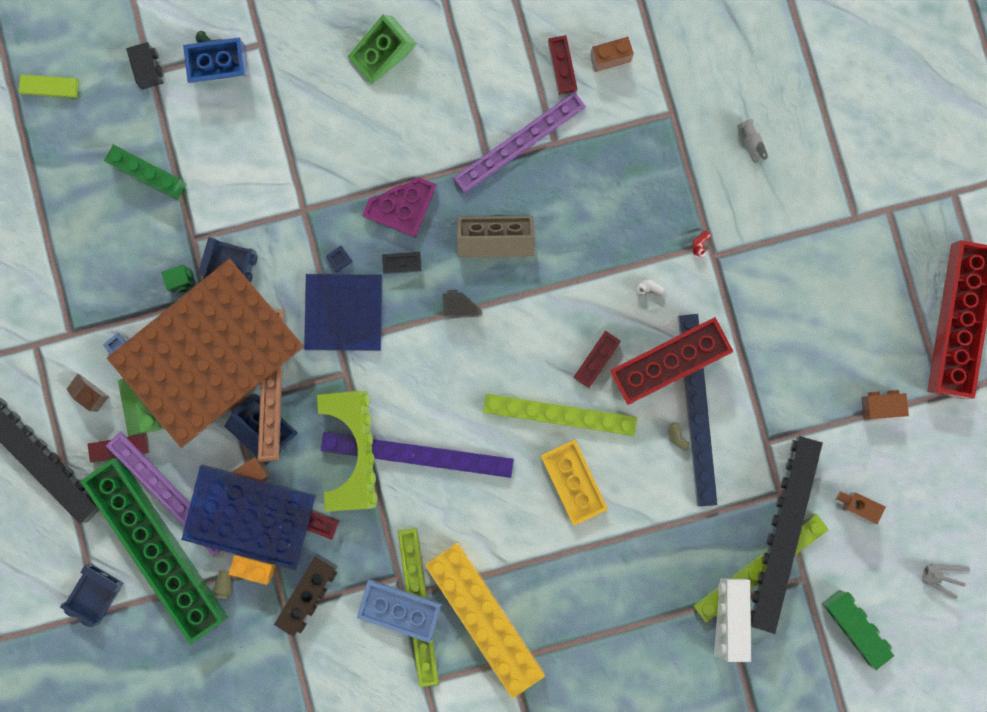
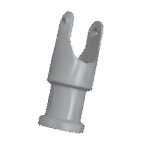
M749 119L740 123L737 127L743 134V142L752 161L758 163L759 156L756 150H758L763 160L768 158V153L760 134L754 128L753 119Z

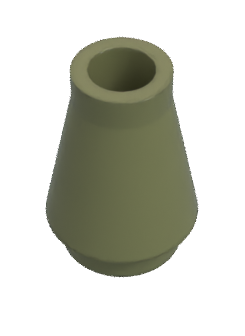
M219 570L212 591L214 593L213 598H230L232 589L229 571Z

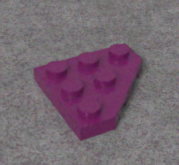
M418 177L407 184L399 185L381 195L369 198L362 216L416 238L437 185Z

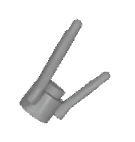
M933 563L930 566L927 565L923 571V580L926 581V584L957 599L958 596L940 586L937 582L941 583L943 580L963 587L966 584L945 577L944 573L940 570L970 571V568L936 565Z

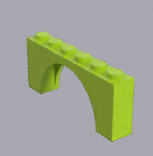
M367 391L317 395L318 414L331 415L343 421L352 431L358 448L356 467L350 478L337 489L324 492L325 512L376 507L377 494L374 487L376 476L373 472L374 455L371 447L373 436L370 433L372 420L369 414L370 397Z

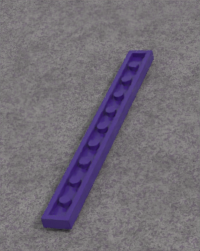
M323 432L320 451L358 456V448L354 436ZM373 439L371 445L374 459L507 478L512 476L514 461L512 458Z

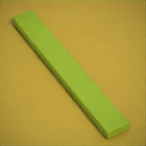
M417 528L399 530L398 538L406 591L427 598ZM412 637L419 687L439 685L433 638L429 643Z

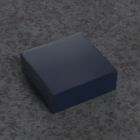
M339 246L326 256L337 272L353 262L342 246Z

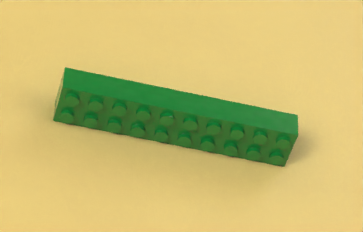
M118 458L111 459L80 481L190 645L229 618L217 599L213 598V593L130 470Z

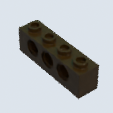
M317 554L274 625L293 637L298 632L301 634L307 625L304 622L307 616H312L317 608L315 605L318 598L322 600L328 589L325 586L328 581L332 583L338 573L335 571L337 565ZM315 574L321 575L323 579L321 584L314 582L313 577ZM305 591L312 594L311 601L304 599L303 593ZM295 608L300 609L302 617H295L293 610Z

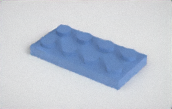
M369 579L357 618L430 643L434 635L442 603Z

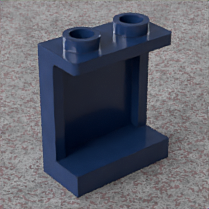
M208 237L198 274L207 277L230 258L251 283L253 277L251 273L252 267L256 265L258 260L257 252L251 248L239 247Z
M91 563L82 568L80 572L82 573L81 578L67 601L60 606L66 615L80 619V622L87 627H94L101 623L124 584Z

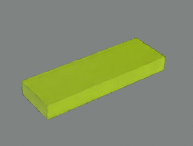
M20 74L18 93L21 95L77 99L79 80L77 78Z

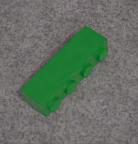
M114 144L104 159L106 163L177 201L187 185L181 179Z
M839 589L821 604L871 668L878 670L895 656L891 652L892 646L885 639H881L878 635L880 633L879 629L873 623L870 624L866 619L868 616L865 611L854 604L855 598L849 592Z

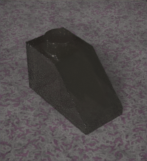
M447 290V293L443 294L445 319L483 317L482 310L463 293H458V290Z

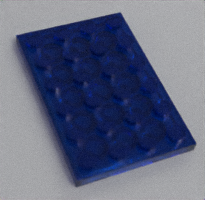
M201 464L181 540L296 570L316 495Z

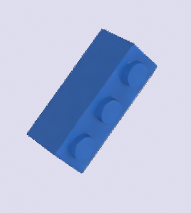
M240 37L183 45L188 83L246 75V49Z

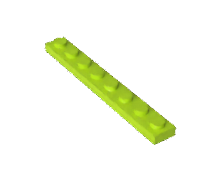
M486 394L483 413L629 436H635L637 417L491 394Z
M818 514L812 515L803 522L795 555L829 530ZM764 552L730 578L750 580V589L758 584L759 571L762 572L764 564L761 563ZM718 587L693 605L706 623L717 615Z

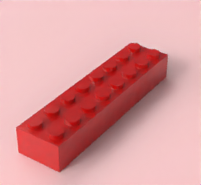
M960 240L951 244L927 392L960 399H975L987 326V245Z

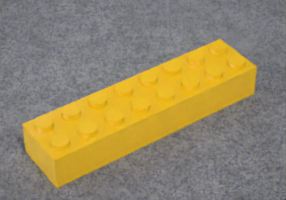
M459 541L425 563L427 570L512 699L545 677L542 667Z

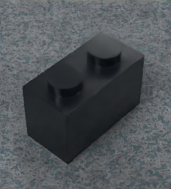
M146 42L126 48L135 82L142 90L164 84L162 79L164 72L161 65H158L157 59H159V54L155 47L153 48Z

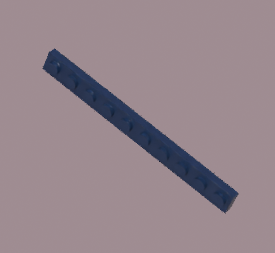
M698 314L678 316L680 334L699 325ZM704 368L684 377L698 507L718 505Z

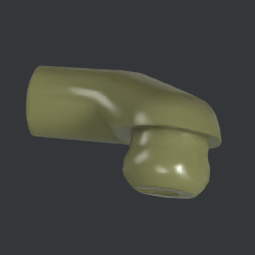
M672 423L668 429L669 440L685 451L690 442L681 438L680 424Z

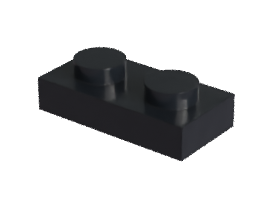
M420 252L382 254L383 274L422 272Z

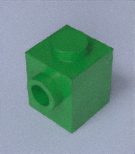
M185 265L161 272L166 289L172 293L176 291L178 293L185 292L194 285L193 271Z

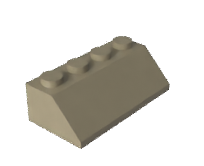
M533 216L458 217V257L507 258L534 256L535 235Z

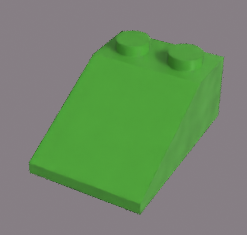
M382 14L348 57L367 80L373 84L403 60L417 43L393 16Z

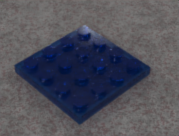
M306 274L304 350L381 351L383 276Z

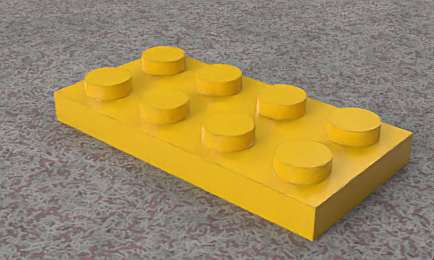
M575 439L540 455L573 526L608 510Z

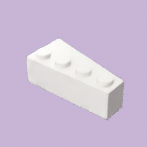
M720 578V583L718 584L719 598L714 656L727 662H751L750 580L743 578Z

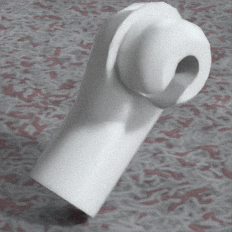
M651 279L641 281L636 285V291L639 294L652 291L660 296L665 289Z

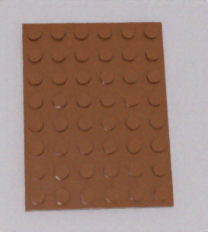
M229 258L109 355L107 360L179 447L183 448L302 350L304 345Z

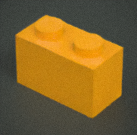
M237 553L233 557L229 575L267 585L272 580L276 563Z

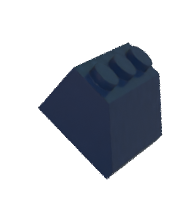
M255 395L231 413L224 427L258 457L260 397ZM283 418L280 421L279 454L298 434ZM262 461V462H263L265 465H267V464H269L271 461Z

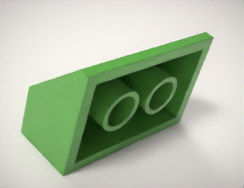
M124 379L118 380L128 437L164 430V427Z

